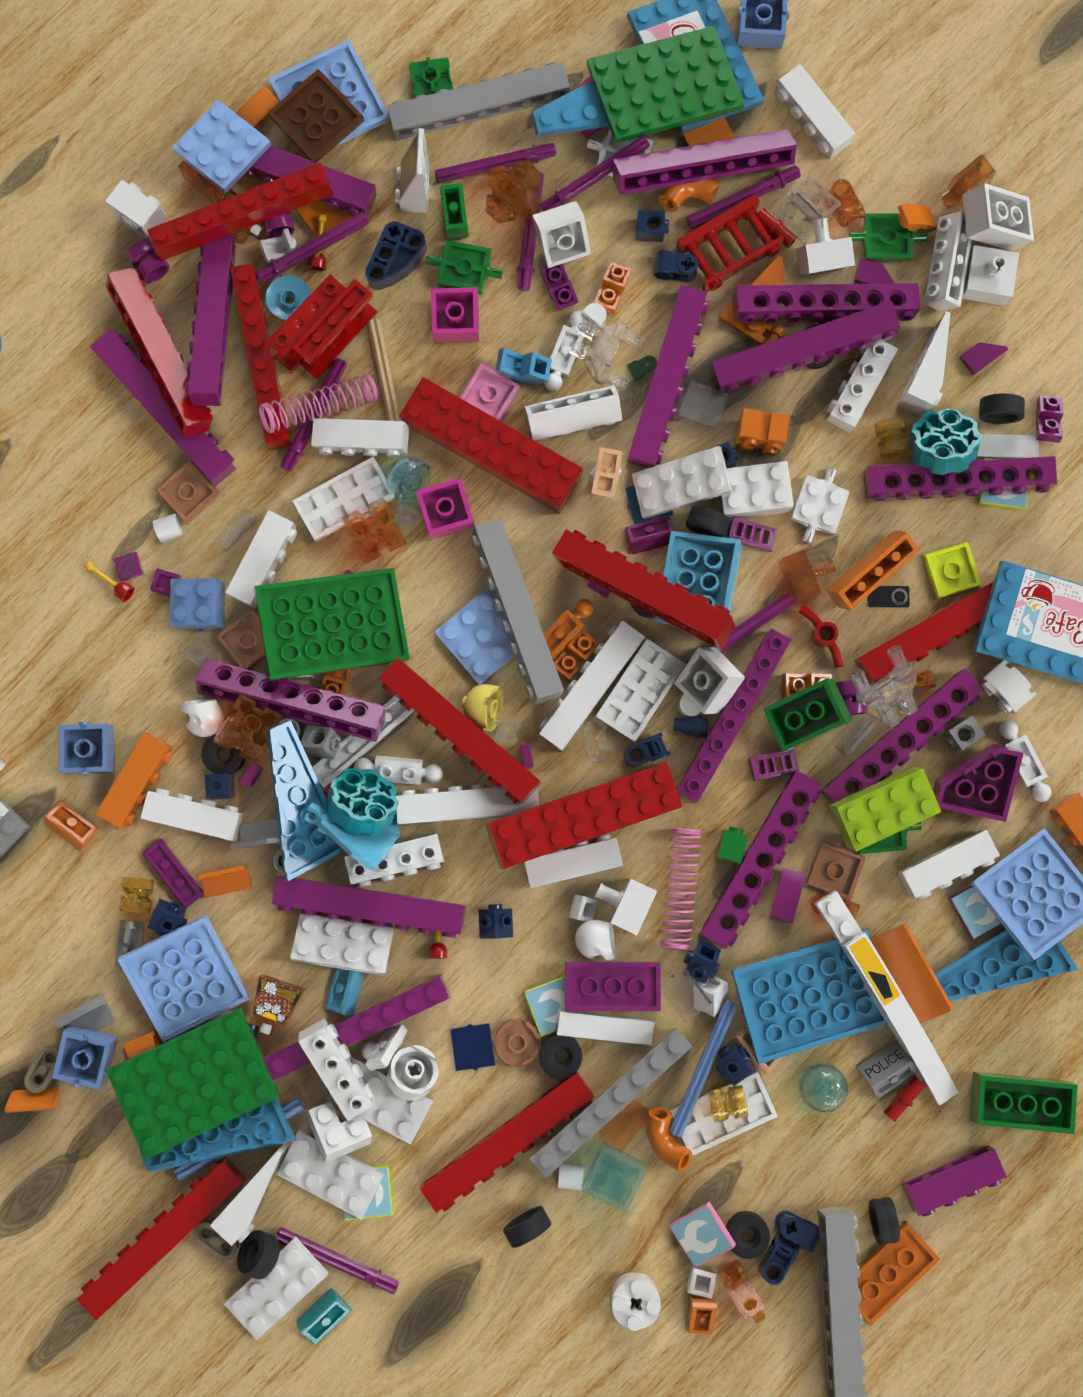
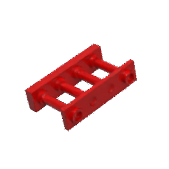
M755 194L677 239V252L683 254L687 252V254L695 256L700 270L707 279L703 283L702 291L717 290L723 285L725 280L766 256L772 257L781 250L784 241L782 235L772 240L756 215L760 201ZM743 218L749 220L765 245L754 252L737 227V222ZM723 230L731 233L745 255L743 259L736 263L732 261L717 237L718 233ZM704 241L710 242L726 269L714 274L699 251V244Z
M331 274L266 341L277 352L274 358L291 374L300 366L303 360L293 351L292 347L346 289Z
M356 279L346 287L292 347L293 351L303 358L300 365L316 379L325 372L363 330L368 321L373 319L378 313L368 303L373 298V294Z

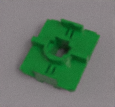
M426 57L427 60L410 63L409 70L412 75V90L415 97L418 95L427 96L435 94L442 89H453L449 70L450 64L447 57L430 60V57ZM437 76L433 81L426 79V77Z

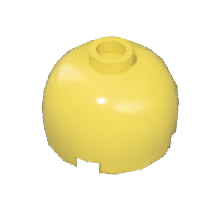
M492 684L477 685L462 700L461 707L464 710V715L483 731L492 732L499 723V720L495 718L497 710L502 713L504 701L503 691L499 689L500 686Z

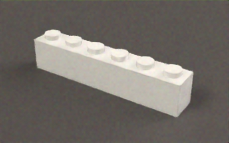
M623 620L619 625L615 623L607 633L610 636L605 644L601 642L594 651V654L597 655L592 662L587 661L580 670L583 675L578 682L574 679L566 689L569 692L564 700L560 698L552 708L555 711L550 719L546 717L538 727L541 730L539 736L561 752L645 638V636Z
M485 784L471 785L472 790H462V786L448 787V792H439L438 788L424 789V794H415V790L401 791V796H396V799L399 801L397 823L398 825L509 816L538 806V788L523 805L519 801L514 804L504 795L507 791L501 785L498 788H486Z

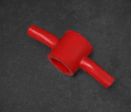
M803 605L798 612L815 627L811 634L813 643L818 647H828L832 655L834 668L843 667L841 652L835 642L838 638L837 626L831 622H822L817 614ZM820 629H827L830 632L829 641L821 639L819 636Z

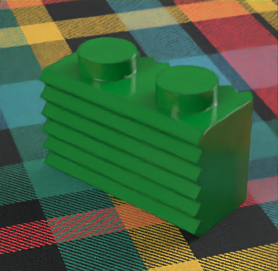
M462 184L441 185L440 195L446 238L453 240L469 237Z

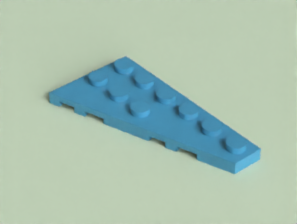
M592 81L534 110L531 115L536 137L609 127Z
M287 720L267 730L285 881L301 875L344 851L331 837L317 831L319 826L304 820L305 815L309 812L307 810L312 803L321 807L325 815H327L329 809L326 804V797L291 720Z
M1003 929L937 971L935 975L949 1000L953 1001L970 995L982 994L995 989L998 990L1040 978L1076 971L1078 968L1060 941L1037 959L1030 961L1009 932Z
M277 1098L149 1159L144 1160L142 1153L141 1156L147 1171L152 1173L296 1141V1138Z

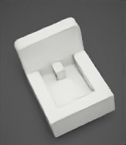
M288 228L283 229L281 237L260 240L259 247L266 265L272 263V259L276 261L297 249V244L294 236H291Z

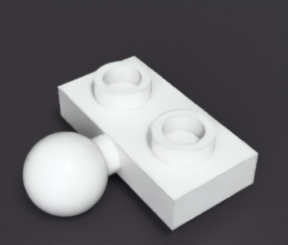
M403 1024L386 1028L378 1043L368 1041L363 1045L361 1052L367 1060L365 1065L370 1071L384 1069L391 1064L394 1053L403 1044V1038L408 1031Z

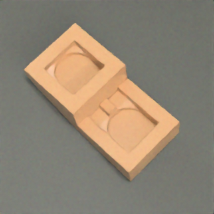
M600 447L591 494L615 497L623 451Z

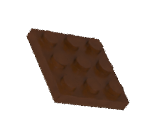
M319 69L267 112L269 118L310 161L315 163L321 160L365 121L364 116Z

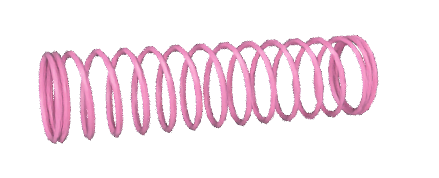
M366 373L362 377L357 376L355 380L349 378L347 382L340 381L338 385L332 383L330 388L323 386L322 390L319 388H315L313 392L307 390L305 395L302 393H298L296 397L290 395L288 400L285 398H281L280 402L273 400L271 405L263 403L259 407L262 424L268 433H273L275 428L278 431L280 430V423L273 409V403L275 402L279 405L281 421L284 427L288 429V418L281 406L282 400H285L290 420L296 426L297 418L290 404V398L296 400L298 416L301 422L305 423L306 417L298 400L299 395L304 397L306 413L309 419L313 421L314 413L306 397L307 393L313 395L315 412L319 418H322L321 405L315 396L316 390L321 392L323 409L330 416L331 409L328 399L323 393L324 388L329 389L331 406L334 412L338 414V401L331 390L333 385L337 386L339 403L342 409L346 411L347 401L340 388L341 383L346 385V396L349 405L355 408L356 397L359 405L363 406V394L356 383L358 378L362 379V390L366 401L369 404L374 403L378 398L375 382ZM366 377L368 378V380L370 381V384H371V386H372L373 396H374L373 399H372V395H371L370 388H369V386H368V384H367V382H366ZM349 381L354 382L355 397L353 395L351 388L348 385ZM356 386H357V388H358V390H359V392H360L361 399H362V404L360 403V401H359V399H358L357 392H356ZM348 389L353 398L354 406L351 404V401L349 399ZM340 392L345 402V408L343 407V404L341 402ZM331 393L335 399L337 411L333 405ZM323 396H324V398H325V400H326V403H327V406H328V410H329V414H328V412H327V410H326V408H325ZM315 400H316V402H317V404H318V407H319V410H320V415H319V413H318V411H317L316 404H315ZM307 403L311 410L312 418L310 417V414L308 412ZM299 407H300V409H301V411H302V414H303V420H302L301 415H300V412H299ZM290 408H291L292 413H293V415H294L295 423H294V421H293V419H292L291 412H290ZM264 409L269 417L271 429L266 422ZM282 412H283V414H284V417H285V420H286V424H285V422H284V419H283V416H282ZM273 414L275 415V418H276V421H277V424H278V428H277V426H276V423H275Z
M672 828V833L692 836L671 837L674 841L691 845L671 846L672 850L689 853V855H670L669 858L691 864L668 865L669 868L690 873H670L667 876L692 883H667L666 885L669 887L690 892H667V896L688 901L665 902V905L690 911L663 912L666 915L688 920H664L663 923L686 928L687 930H662V932L688 939H662L660 946L690 950V945L675 942L692 940L691 937L673 932L692 931V928L675 923H687L694 920L690 917L672 913H693L694 910L674 904H692L695 901L672 894H695V890L674 885L697 884L696 881L676 876H693L698 873L674 866H698L697 862L675 857L700 856L695 852L677 849L700 847V844L675 838H701L702 831Z

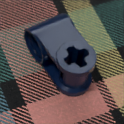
M659 250L656 253L653 276L662 280L691 282L696 278L698 261L691 254Z
M662 732L629 747L624 753V762L629 767L635 768L670 755V751L666 750L663 743ZM631 750H637L641 754L639 762L631 761L629 757Z
M790 1211L779 1212L775 1218V1225L781 1234L803 1249L813 1253L819 1242V1226ZM792 1222V1225H791V1226H787V1225L784 1226L785 1223H789V1224H790V1223Z
M779 1233L771 1240L768 1250L759 1265L761 1276L772 1285L782 1282L800 1249L799 1245L789 1243ZM777 1266V1273L775 1275H766L768 1267Z

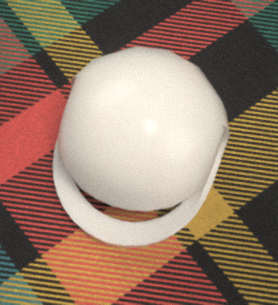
M199 699L180 703V711L187 713L190 717L189 723L185 725L192 734L198 737H210L221 729L224 716L216 699Z
M588 920L578 928L575 935V943L581 954L590 959H594V956L597 955L603 956L607 961L615 959V938L610 922Z

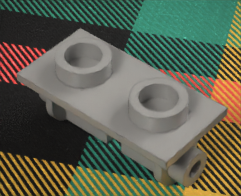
M120 920L115 961L116 968L122 969L118 962L120 956L142 946L145 922Z

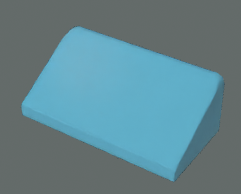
M335 968L325 1009L341 1015L353 1016L364 973Z

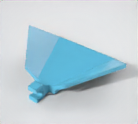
M314 803L309 806L307 810L309 812L304 817L305 821L319 826L317 831L331 837L346 853L369 870H375L382 863L400 836L396 813L391 825L386 826L381 834L372 837L362 834L354 836L344 832L342 827L332 823L328 815L323 814L321 807Z

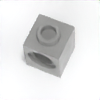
M973 716L964 718L943 732L946 736L944 739L951 750L956 752L963 751L985 736V733ZM960 729L964 730L967 734L965 741H961L958 738V731Z
M307 725L301 744L304 751L310 757L334 759L337 750L340 748L342 738L331 727Z

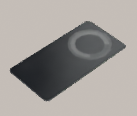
M878 586L868 595V607L910 606L909 586Z

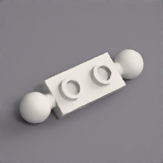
M575 311L570 315L569 323L571 327L563 325L551 355L550 371L553 372L549 374L548 381L544 382L545 387L551 392L558 391L562 387L561 375L569 377L584 339L585 333L579 331V329L586 326L587 318L582 315V311Z
M1011 720L1002 722L999 732L1002 737L1010 741L1003 746L1015 748L1024 753L1018 774L1024 788L1033 785L1032 796L1035 800L1039 802L1049 800L1052 794L1051 788L1041 782V780L1048 776L1027 735L1018 738V725Z
M376 755L375 763H372L368 758H359L354 764V768L357 770H374L380 773L381 777L387 781L394 783L421 785L422 777H425L431 783H436L443 777V770L439 765L431 764L423 768V760Z

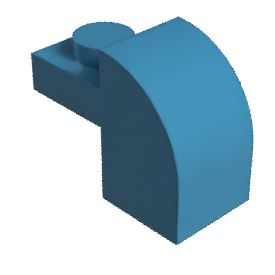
M501 348L498 352L495 372L509 376V379L514 382L540 384L547 382L549 379L552 359L535 352L522 355L509 349Z

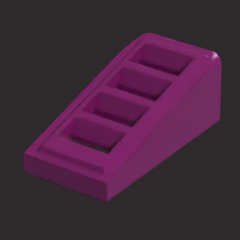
M733 516L728 538L740 539L743 546L772 552L777 529ZM738 526L743 527L741 537L737 536ZM747 528L751 529L749 539L745 538ZM756 530L760 531L758 542L754 541ZM765 532L769 533L767 544H763Z
M795 749L748 758L753 781L791 774L796 770L800 772ZM786 755L790 757L791 769L787 768ZM776 757L781 759L783 768L781 771L778 769ZM767 759L772 760L774 772L770 773ZM758 761H763L765 774H761Z

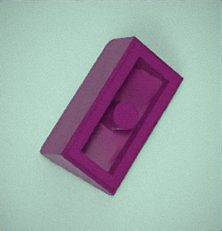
M669 516L625 527L632 554L669 545L671 531H675Z

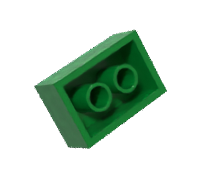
M833 678L824 679L763 709L782 752L794 749L853 721Z

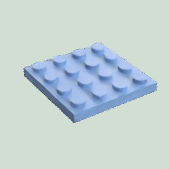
M350 40L268 78L276 96L281 101L319 69L365 119L360 126L337 146L390 121V116Z
M1045 828L970 883L1030 961L1037 959L1083 923V876Z
M207 914L118 958V962L163 1042L250 999V994Z

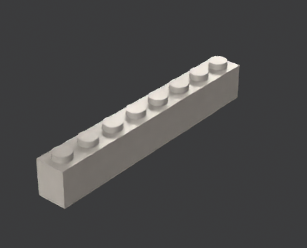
M551 62L544 67L536 69L527 68L523 72L516 74L507 73L499 78H487L471 85L462 84L458 88L451 90L442 89L435 94L427 96L418 95L414 99L407 101L398 100L391 105H387L395 140L397 141L415 136L419 128L424 129V133H429L550 103L568 94L570 86L563 62Z
M499 519L477 525L470 535L471 545L474 549H477L479 554V567L485 571L487 576L485 578L486 586L493 593L495 598L493 599L494 608L497 613L500 612L502 630L504 634H508L510 652L513 656H516L518 662V674L524 678L526 683V696L532 700L533 705L558 698L564 692L503 523Z
M677 1029L673 1030L533 1155L530 1160L547 1178L691 1049L692 1046Z
M846 1206L818 1209L828 1397H867L866 1388L863 1385V1376L866 1374V1369L861 1353L864 1351V1341L860 1335L863 1318L859 1311V1303L862 1301V1296L857 1278H860V1268L856 1261L859 1245L855 1238V1229L858 1227L856 1215Z

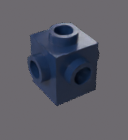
M159 899L149 919L147 928L154 930L159 936H163L186 925L188 920L184 918L186 909L177 902H167Z
M488 904V909L478 910L480 939L513 937L512 908H502V904Z
M699 940L694 950H688L683 963L687 965L684 974L706 984L710 976L714 977L718 971L720 964L717 961L721 950Z
M735 1042L731 1046L728 1044L723 1046L718 1051L716 1069L723 1078L727 1077L733 1086L753 1073L754 1064L750 1060L751 1056L746 1048L740 1047Z

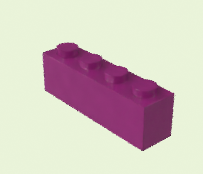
M988 1145L902 1183V1186L913 1211L918 1216H929L936 1212V1208L943 1205L945 1207L952 1206L958 1202L957 1199L965 1195L966 1197H971L978 1194L981 1188L999 1185L1002 1182L1001 1180L1006 1178L1007 1175L996 1150Z

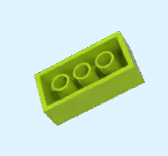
M915 766L829 805L846 847L855 852L941 812L924 769Z

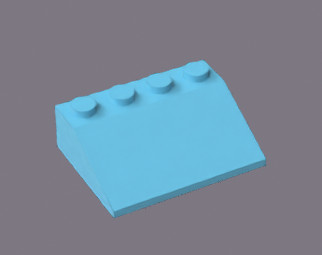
M671 531L663 575L668 579L667 582L673 585L679 583L688 589V593L694 596L700 594L709 600V604L715 607L718 604L730 610L729 614L731 615L743 549L741 540ZM655 617V622L671 625L665 622L664 620Z

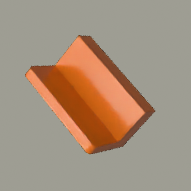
M248 865L196 875L197 880H201L204 898L253 888Z

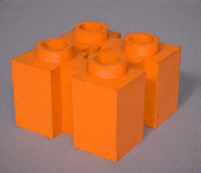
M744 408L738 420L734 447L740 448V451L751 453L753 449H758L766 456L780 454L782 447L787 442L790 415L773 412L768 414L762 413L760 410Z

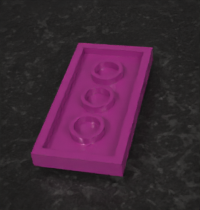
M565 962V1011H661V963Z

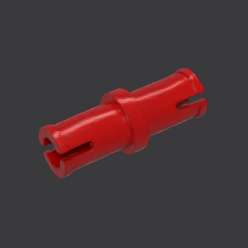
M764 207L761 208L756 215L762 225L768 230V234L776 238L782 235L784 238L783 244L786 248H790L796 241L797 236L783 225L784 222L781 219L777 220Z
M914 1075L901 1092L898 1091L896 1093L897 1097L883 1112L896 1122L908 1106L912 1107L914 1104L913 1100L926 1088V1085Z

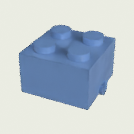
M740 0L738 45L782 49L786 35V20L788 21L789 10H787L788 0Z
M217 578L171 579L170 626L178 630L195 629L196 632H205V629H224V582Z
M79 722V725H59V773L79 775L115 773L114 726L109 724H89V722Z
M70 1025L63 1031L52 1078L69 1082L73 1087L85 1086L100 1090L108 1080L105 1070L111 1067L118 1036Z

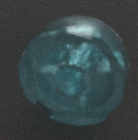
M402 457L398 459L387 470L386 484L389 492L399 501L406 504L417 501L416 491L420 490L425 482L427 484L430 482L431 467L416 457Z
M816 1063L804 1071L805 1073L799 1082V1093L803 1101L811 1109L819 1112H833L843 1105L848 1095V1083L844 1074L839 1069L827 1063Z

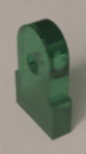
M649 355L627 364L626 367L634 381L637 382L644 378L646 374L655 370L657 360L654 356Z

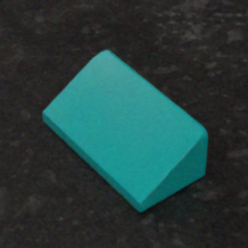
M331 1288L297 1320L299 1331L313 1343L317 1344L351 1311V1308Z

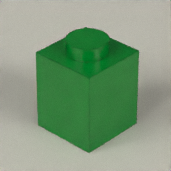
M731 826L729 830H722L715 857L741 864L748 836L742 834V829Z

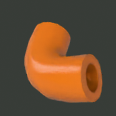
M709 179L665 187L658 197V201L664 209L670 212L677 211L682 202L688 198H697L711 204L718 193L720 183Z
M654 1107L649 1110L647 1119V1136L651 1147L664 1163L679 1172H683L691 1161L692 1151L679 1144L670 1133L672 1113L665 1108Z

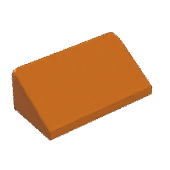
M60 801L45 816L44 820L46 826L79 851L87 845L98 831L97 827L63 801Z
M58 1087L47 1088L39 1093L30 1092L28 1089L14 1090L9 1096L5 1112L53 1110L60 1105V1089Z

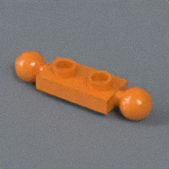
M579 600L575 605L574 613L566 609L545 632L544 637L552 659H555L585 626L580 619L589 617L593 612V604L589 600Z

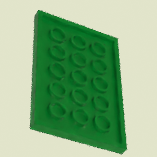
M715 25L587 59L586 62L615 144L742 110L745 105Z
M394 568L254 586L269 681L393 663L397 657L402 661L410 659Z
M242 1007L105 1070L144 1160L281 1096L275 1082L272 1080Z

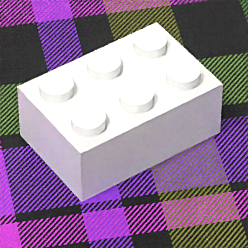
M986 183L963 194L965 230L968 239L1010 251L1034 241L1029 197Z
M787 461L726 468L732 492L718 496L720 513L732 520L733 516L748 518L789 513L794 507Z

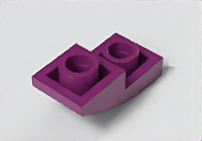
M563 264L551 268L547 266L540 268L542 278L557 311L579 303Z
M1039 395L1036 412L1037 440L1061 442L1063 437L1061 419L1064 415L1062 398Z
M786 868L782 869L770 917L793 923L806 874Z

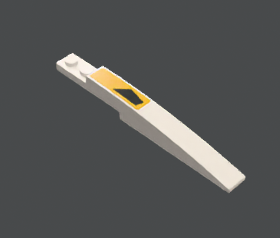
M832 891L814 903L864 982L862 983L887 1025L902 1049L912 1060L917 1073L937 1105L940 1106L959 1093L892 975L866 933L861 931L838 892Z

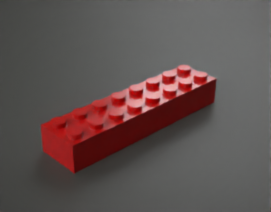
M422 377L399 415L400 420L404 421L412 430L559 514L583 474L582 467L425 377Z
M565 529L552 552L561 567L722 651L735 628L733 617L729 614L730 610L719 604L717 607L709 604V600L700 594L694 596L688 593V589L679 583L673 585L667 582L668 579L658 572L652 574L646 571L647 567L635 561L632 564L626 560L627 557L618 551L613 553L607 551V547L596 540L593 543L586 540V536L577 530L571 532Z
M668 762L491 821L486 823L485 826L499 868L506 869L682 808L683 806Z

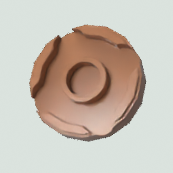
M520 1018L510 1019L503 1023L496 1031L494 1038L495 1052L498 1058L506 1065L524 1067L532 1063L539 1055L541 1048L540 1034L531 1022Z

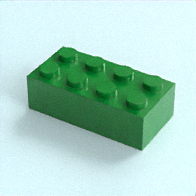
M973 1072L970 1121L977 1125L1075 1134L1078 1085L1064 1080Z

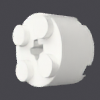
M1003 660L982 678L983 684L981 687L988 696H995L998 700L996 705L1003 713L1011 712L1015 714L1036 696V692H1030L1029 689L1032 686L1014 666L1009 669L1006 666L1009 662Z
M419 1045L399 1050L393 1057L387 1072V1085L392 1092L399 1098L408 1101H418L425 1097L431 1091L439 1074L434 1054L427 1048ZM412 1070L416 1071L414 1076L410 1075Z
M629 1272L621 1275L614 1282L610 1300L616 1320L622 1326L632 1331H638L650 1326L657 1319L661 1310L659 1293L653 1280L645 1274ZM631 1298L639 1299L640 1302L637 1304L635 1302L631 1303Z

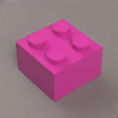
M477 288L431 289L432 336L434 343L479 341Z
M461 478L416 491L430 540L475 527Z

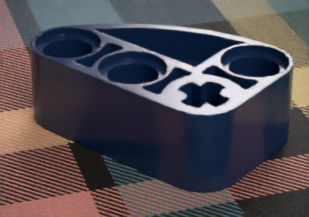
M396 221L386 224L366 268V277L370 287L374 290L390 287L403 280L416 269L427 250L424 234L419 230ZM414 241L421 242V245L418 247H412L411 243ZM384 253L391 254L388 259L381 258V255ZM375 273L382 274V277L379 279L371 278Z

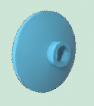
M291 275L282 276L274 280L268 287L266 304L275 317L287 320L308 298L311 291L306 282L301 278ZM288 298H293V299H294V302H293V303H291V304H287V303H286V301H287Z

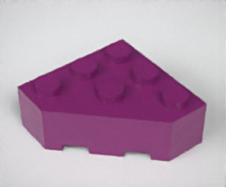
M992 744L936 778L933 793L939 807L1006 822L1024 753L1015 748Z

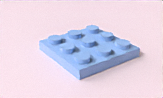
M217 100L172 149L176 155L226 194L269 149L271 142L221 101Z
M488 588L435 631L439 639L479 685L483 684L515 657L509 649L510 640L508 634H504L502 630L500 612L497 613L494 608L493 599L495 598Z

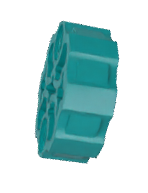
M946 408L940 411L930 410L923 413L921 419L914 423L909 442V448L913 453L912 459L918 466L925 467L934 474L944 475L946 473H960L967 470L969 464L976 460L982 435L978 432L977 422L972 417L965 416L955 409Z
M355 768L344 770L342 775L334 778L326 798V804L329 809L327 815L332 823L338 824L348 834L354 836L362 834L371 837L379 835L393 821L399 801L396 799L397 789L391 781H387L381 777L380 773L374 770H357Z

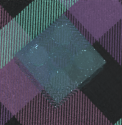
M603 1141L583 1181L582 1191L627 1213L648 1169L647 1164Z

